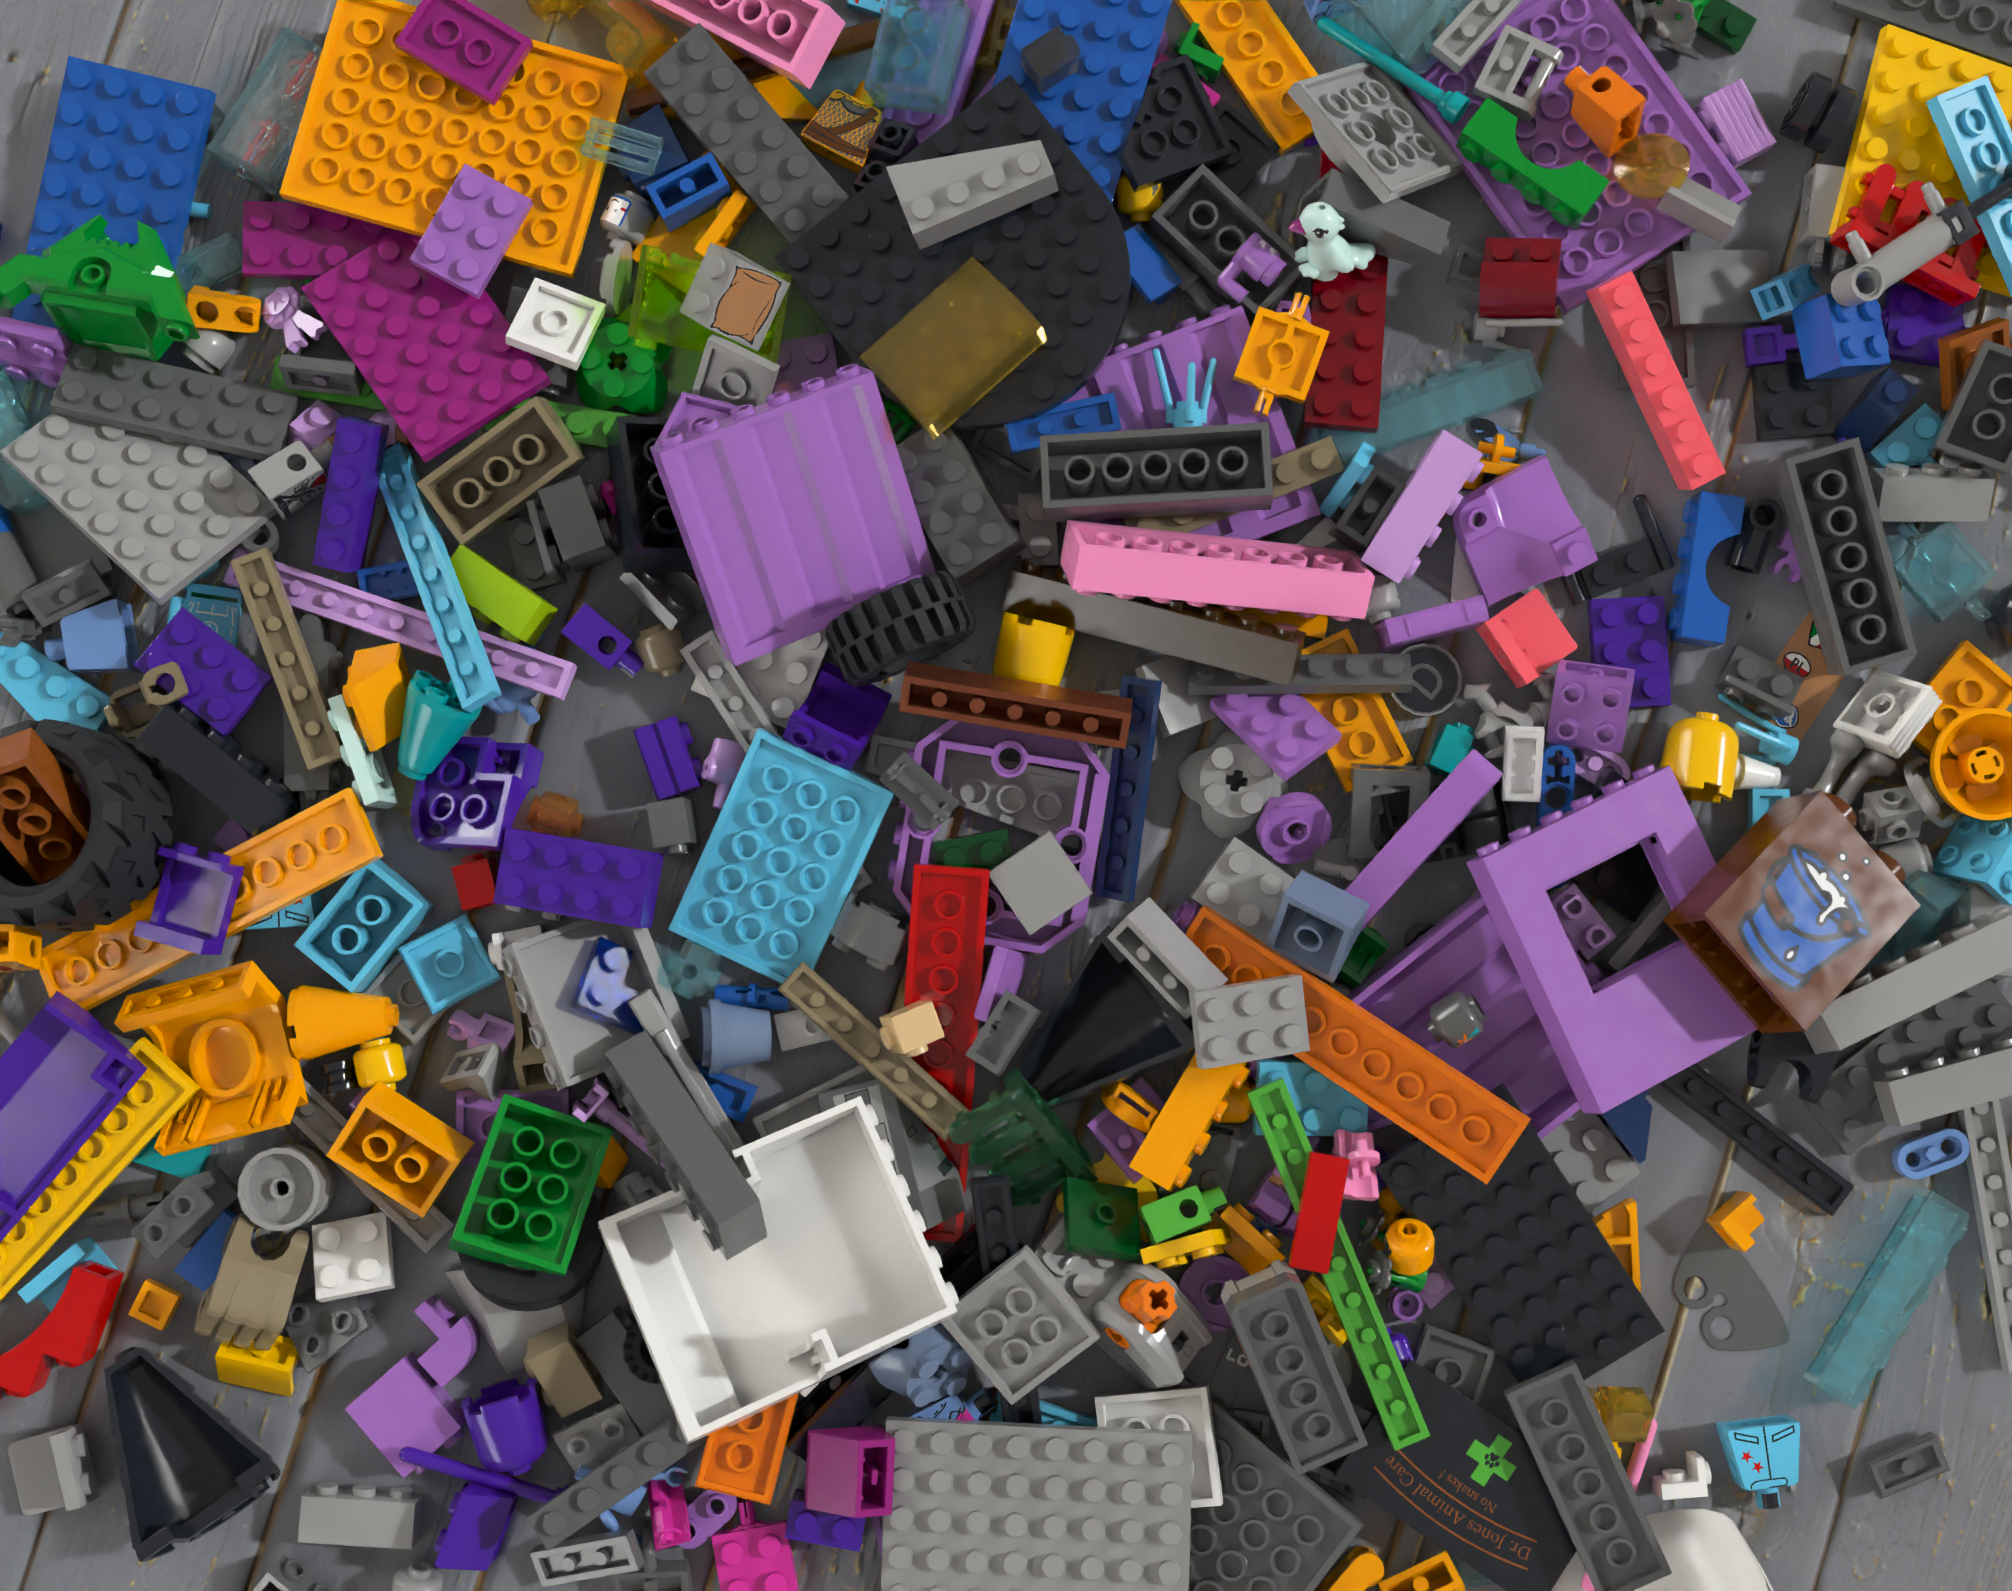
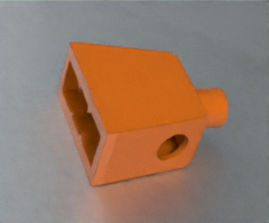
M1577 66L1569 72L1564 79V84L1574 93L1570 112L1571 116L1609 159L1637 137L1646 98L1607 66L1600 67L1591 75L1581 66Z

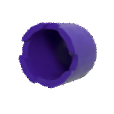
M517 1377L493 1383L480 1389L481 1397L472 1401L471 1397L468 1396L461 1403L476 1454L481 1464L490 1471L508 1472L510 1476L523 1474L531 1469V1464L538 1460L547 1448L549 1442L548 1429L537 1382L534 1378L529 1377L526 1380L527 1384H518Z

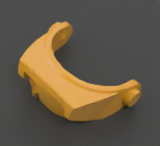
M1122 1082L1103 1087L1100 1097L1104 1105L1128 1125L1148 1134L1161 1110ZM1121 1093L1138 1104L1149 1116L1146 1118L1130 1104L1118 1097Z

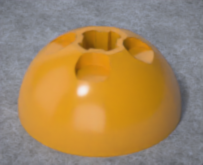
M1981 708L1964 713L1952 720L1940 732L1934 742L1930 755L1932 782L1942 799L1961 814L1980 820H2002L2012 817V713L1997 708Z

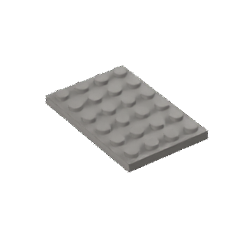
M51 413L0 451L5 461L160 605H163L277 514L268 498L213 449Z

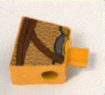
M860 81L853 96L839 89L834 90L801 133V139L806 148L858 175L870 156L867 145L882 120V112L873 107L880 93L879 90L866 81Z

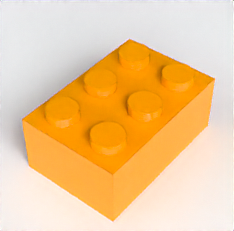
M379 1081L362 1098L326 1156L424 1218L439 1199L475 1142Z

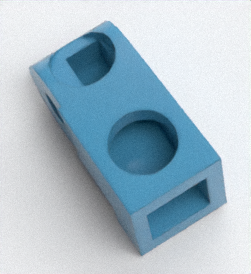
M1809 262L1794 267L1750 290L1762 321L1795 309L1820 291L1818 283L1811 274L1812 268Z

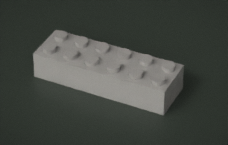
M2006 906L1994 912L1993 910L1970 920L1972 923L1961 928L1956 927L1938 935V940L1928 944H1920L1903 952L1905 956L1895 960H1887L1870 968L1871 973L1869 972L1859 977L1856 976L1806 1031H1803L1815 1054L1840 1051L2012 968V911Z

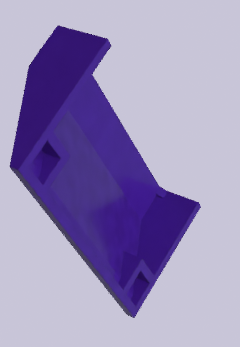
M59 991L54 993L0 1057V1242L147 1070V1067L88 1011Z

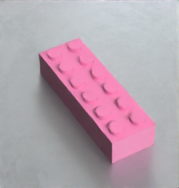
M639 0L690 28H694L700 23L715 41L808 89H811L846 23L829 5L819 0Z

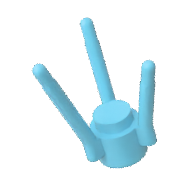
M1157 348L1153 349L1152 354L1166 410V424H1173V428L1203 426V424H1207V409L1215 377L1217 359L1211 358L1200 406L1199 402L1195 401L1196 365L1194 362L1188 364L1186 401L1176 402V409H1174L1160 351Z
M1722 693L1718 695L1720 701L1767 730V732H1762L1741 722H1736V729L1760 739L1758 750L1763 753V755L1739 754L1775 766L1776 762L1783 765H1789L1798 751V738L1786 734L1787 730L1773 725L1740 703L1726 698Z

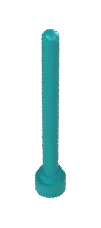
M1326 16L1318 19L1317 28L1436 104L1438 106L1437 110L1441 112V118L1455 125L1465 113L1470 103V98L1459 91L1455 93L1450 90L1447 93L1332 19Z

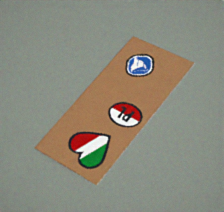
M1811 609L1774 662L1804 678L1791 704L1795 709L1792 715L1782 719L1771 720L1761 716L1773 725L1787 730L1786 734L1798 738L1799 743L1845 677L1828 674ZM1746 702L1744 706L1759 715L1756 712L1757 707ZM1751 721L1753 724L1761 728L1763 731L1767 732V730Z

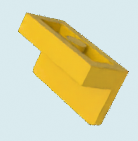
M234 1335L229 1343L220 1344L215 1355L219 1381L288 1397L292 1395L294 1391L293 1372L300 1356L291 1338L279 1335L269 1351L255 1348L254 1340L248 1348L238 1347L233 1344Z

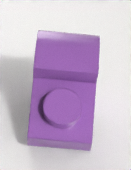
M433 1295L416 1308L414 1312L439 1340L419 1357L417 1361L443 1388L474 1359L480 1344V1330L470 1313L458 1321L454 1316L456 1311L452 1305L444 1298L438 1299Z

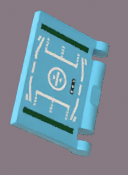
M192 583L182 589L187 590L186 598L171 597L167 624L180 608L184 607L236 647L244 599L241 590Z

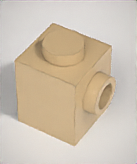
M919 1000L879 1017L883 1026L880 1028V1036L886 1048L891 1049L892 1053L906 1054L907 1058L928 1051L927 1044L945 1037L932 1001Z

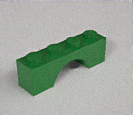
M1487 97L1462 130L1455 147L1460 150L1463 157L1468 161L1478 162L1489 169L1491 175L1496 180L1504 184L1509 183L1521 191V195L1528 202L1536 205L1540 204L1546 208L1557 222L1577 229L1598 201L1610 180L1580 160L1569 166L1557 169L1540 167L1529 161L1520 151L1516 141L1515 131L1518 118Z

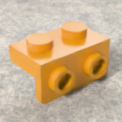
M1227 1201L1228 1207L1210 1215L1212 1219L1210 1224L1202 1227L1204 1231L1210 1229H1229L1233 1244L1225 1245L1223 1249L1250 1275L1266 1269L1275 1260L1283 1261L1286 1258L1279 1250L1283 1243L1267 1228L1260 1233L1251 1224L1255 1217L1239 1202L1233 1207Z

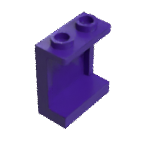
M826 662L820 671L816 685L799 710H794L790 715L782 739L827 760L833 765L851 771L882 722L892 694L872 684L853 687L845 681L839 667Z
M175 842L173 848L159 847L157 854L167 857L152 916L150 921L137 920L133 935L200 955H221L244 867L230 863L232 856L208 851L207 856L197 854L198 847L185 843Z

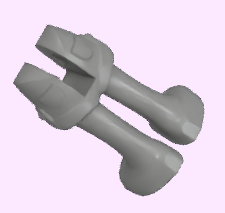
M1836 729L1830 737L1832 753L1824 773L1813 789L1806 788L1802 794L1819 790L1832 793L1845 767L1852 759L1857 757L1850 774L1836 793V796L1851 806L1858 791L1868 779L1873 776L1884 777L1891 775L1896 767V763L1880 752L1863 749L1865 744L1858 737L1844 730Z

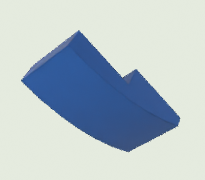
M225 1208L205 1230L196 1244L179 1261L173 1271L201 1291H206L216 1279L222 1259V1246L229 1227L237 1215Z

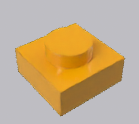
M149 1278L144 1281L128 1315L163 1331L168 1328L184 1294Z

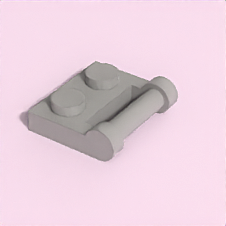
M1505 24L1472 90V94L1485 100L1488 97L1504 109L1511 111L1518 119L1531 121L1537 111L1535 104L1553 68H1557L1560 65L1564 54L1559 48ZM1532 55L1539 58L1540 64L1524 96L1520 97L1513 94V91Z

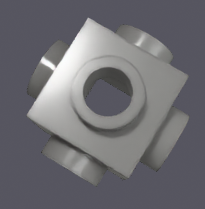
M1907 785L1865 793L1862 809L1858 811V821L1861 829L1867 831L1874 844L1877 845L1919 837L1924 812Z

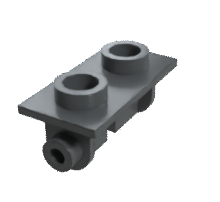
M905 751L879 778L886 787L934 831L960 804L955 797Z

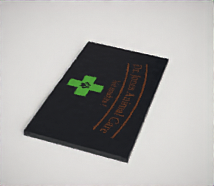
M1408 1358L1404 1363L1403 1370L1428 1428L1430 1437L1395 1451L1390 1444L1379 1414L1375 1409L1362 1428L1368 1446L1345 1455L1340 1464L1335 1468L1333 1475L1506 1591H1551L1576 1553V1549L1523 1434Z

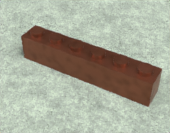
M909 661L903 678L899 711L1125 749L1132 715L1133 699Z

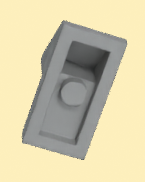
M493 1042L456 1052L439 1084L450 1092L470 1087L488 1101L493 1102L509 1074L501 1047Z

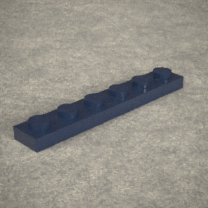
M1131 675L1122 676L1120 697L1133 699L1132 715L1126 748L1113 747L1095 896L1128 903L1134 901L1162 680Z

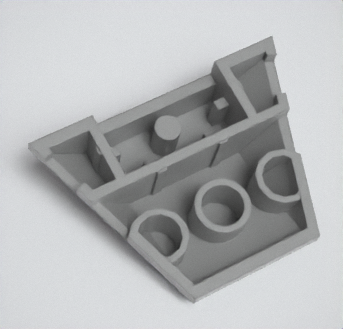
M507 1265V1266H509V1267L515 1268V1269L520 1270V1271L531 1270V1269H526V1268H521V1267H516V1266ZM462 1267L445 1272L506 1373L525 1369L523 1358L527 1354L528 1339L568 1320L578 1336L583 1333L585 1287L574 1297L558 1306L540 1311L524 1312L500 1307L484 1298L471 1285Z

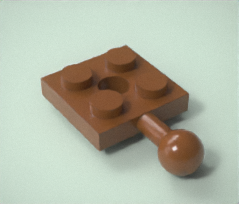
M1997 317L1938 339L1942 410L1948 411L1979 342L1986 339L2012 348L2009 337V319Z

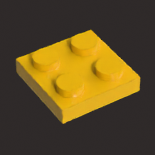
M1210 1229L1140 1249L1144 1265L1156 1264L1158 1269H1169L1188 1264L1187 1256L1190 1255L1195 1260L1223 1254V1246L1233 1244L1229 1229Z

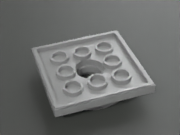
M1368 61L1294 82L1287 91L1310 118L1314 135L1329 159L1346 175L1366 183L1382 203L1456 176L1464 168L1463 162L1390 77Z

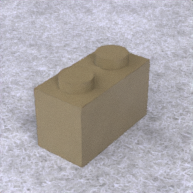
M569 1320L528 1339L527 1354L523 1358L524 1366L532 1379L537 1377L540 1382L541 1392L546 1404L549 1407L554 1406L561 1418L603 1399V1377L576 1341L578 1335Z

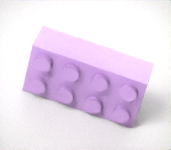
M1440 429L1369 544L1360 553V560L1398 584L1403 577L1410 580L1421 563L1417 555L1422 547L1425 545L1430 548L1442 531V528L1437 524L1445 513L1451 516L1460 504L1463 496L1458 492L1465 481L1473 483L1482 470L1484 463L1479 460L1483 453L1446 430Z

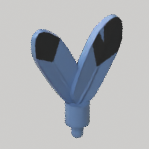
M1475 418L1471 421L1473 431L1483 441L1492 443L1496 433L1503 434L1505 436L1504 446L1516 448L1513 459L1501 457V461L1513 462L1518 456L1519 458L1534 459L1535 456H1544L1546 454L1544 449H1537L1535 444H1520V441L1512 434L1488 419ZM1483 453L1482 457L1488 458L1489 454Z

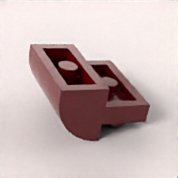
M1486 238L1484 259L1481 263L1480 318H1555L1562 238Z

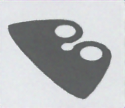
M1708 1222L1704 1223L1687 1247L1677 1269L1674 1280V1292L1678 1300L1691 1309H1701L1711 1304L1717 1294L1721 1293L1726 1296L1727 1303L1722 1307L1716 1306L1708 1311L1702 1322V1331L1705 1339L1712 1347L1719 1350H1759L1786 1343L1788 1341V1332L1785 1322L1761 1280L1744 1256L1738 1250L1731 1249ZM1698 1276L1705 1281L1707 1292L1702 1299L1691 1300L1685 1295L1683 1286L1688 1278ZM1726 1316L1732 1320L1734 1332L1730 1338L1719 1340L1712 1335L1711 1323L1716 1317Z

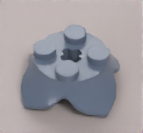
M940 1322L910 1337L907 1348H891L884 1351L869 1363V1367L880 1384L899 1393L901 1397L910 1398L916 1407H923L929 1402H934L946 1395H957L965 1388L967 1381L964 1377L967 1375L971 1365V1357Z

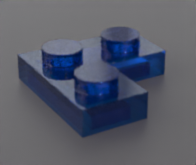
M600 936L594 941L571 1007L637 1035L643 1032L644 1029L627 1001L640 992L622 985L634 951Z

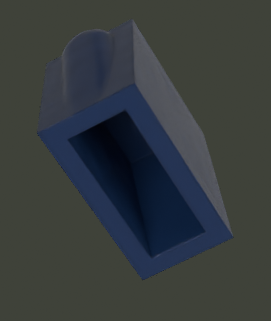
M659 103L613 135L612 142L621 158L615 163L626 182L632 180L641 196L646 200L650 198L646 186L691 163Z

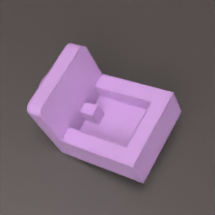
M318 399L289 424L288 446L300 440L310 452L322 444L328 437L335 435L337 420L343 416Z

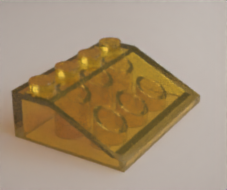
M971 257L864 352L860 359L873 371L876 377L934 440L1040 347L1047 338L1043 326L1026 307L974 257Z

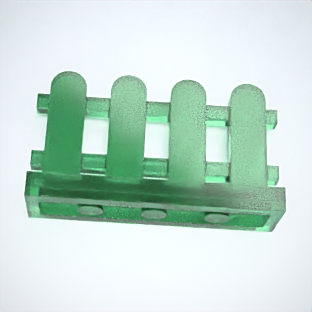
M1016 1068L1003 1075L1006 1091L1001 1094L994 1091L988 1095L989 1101L967 1114L964 1110L955 1114L956 1120L949 1125L948 1130L952 1142L964 1144L972 1139L975 1141L968 1148L970 1160L973 1164L985 1165L993 1161L994 1163L988 1168V1176L1009 1173V1180L1013 1182L1010 1187L1012 1202L1015 1207L1024 1206L1029 1202L1033 1205L1039 1203L1041 1195L1062 1184L1067 1177L1073 1178L1076 1176L1078 1179L1098 1180L1090 1153ZM1005 1120L1008 1121V1123L988 1135L984 1134V1132ZM1023 1142H1026V1143H1027L1026 1145H1024L1023 1147L1019 1148L1018 1150L1012 1152L1011 1154L1007 1155L1006 1157L1003 1155L1004 1153H1006V1152H1008L1009 1150L1015 1148L1016 1146L1020 1145L1021 1143H1023ZM1042 1163H1045V1164H1046L1045 1166H1043V1167H1041L1040 1169L1034 1171L1033 1173L1029 1174L1028 1176H1026V1177H1023V1176H1022L1023 1174H1025V1173H1027L1028 1171L1034 1169L1035 1167L1041 1165Z

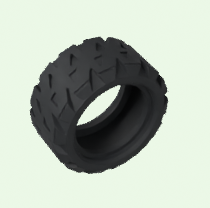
M43 719L40 721L25 720L3 728L0 739L32 727L66 772H75L82 781L89 798L91 816L86 842L75 862L56 879L42 885L36 884L0 841V922L64 932H83L94 930L95 924L108 926L132 911L130 903L134 899L144 900L159 880L158 866L161 861L166 862L167 857L158 855L157 851L159 847L170 848L173 838L172 830L167 825L168 818H173L170 795L167 788L159 782L162 778L159 770L150 758L136 750L135 745L114 735L75 724Z

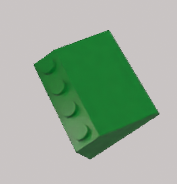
M504 1094L495 1114L447 1249L485 1261L565 1276L613 1129L589 1121L584 1123L579 1118Z

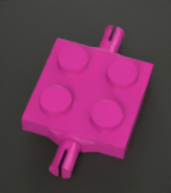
M745 1499L739 1500L737 1505L739 1507L741 1523L732 1529L715 1532L711 1536L720 1591H799L791 1539L785 1538L787 1519L772 1522L756 1520L753 1501L748 1499L746 1502Z

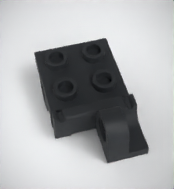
M1502 777L1424 863L1478 854L1476 850L1489 843L1498 841L1499 845L1510 841L1508 834L1515 831L1510 801H1502L1501 799ZM1439 785L1430 786L1429 797ZM1410 790L1381 795L1384 814L1379 815L1382 833L1398 831L1408 821Z

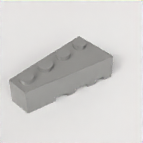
M1041 140L886 167L920 250L1059 191L1054 171Z

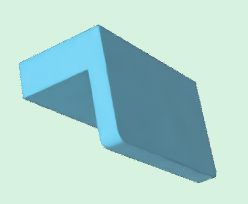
M92 1237L73 1244L17 1293L27 1304L40 1298L45 1306L52 1311L65 1290L73 1267L91 1260L113 1269H118Z

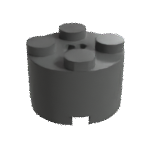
M850 891L830 931L831 935L834 936L831 944L849 954L856 950L866 955L865 962L877 969L885 971L889 965L897 966L909 941L910 923L907 925L902 922L905 915L869 896L865 903L856 900L859 893Z

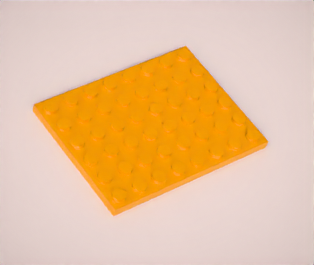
M337 0L279 192L281 197L423 237L464 164H467L532 199L533 206L502 259L574 279L612 146V138L616 132L624 104V94L628 90L631 79V67L531 39L533 43L532 49L495 106H492L397 48L395 40L417 9V6L396 0Z

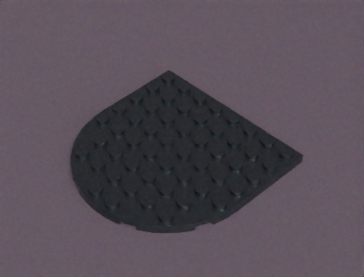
M1011 74L894 165L1041 140L1054 171L1059 191L920 250L886 170L774 257L854 363L858 364V367L861 366L873 371L879 392L894 404H898L905 410L918 415L921 419L960 429L981 430L1001 428L1005 424L1019 422L1027 418L1031 420L1055 409L1070 399L1090 381L1103 365V360L1120 335L1130 299V258L1126 237L1112 203Z

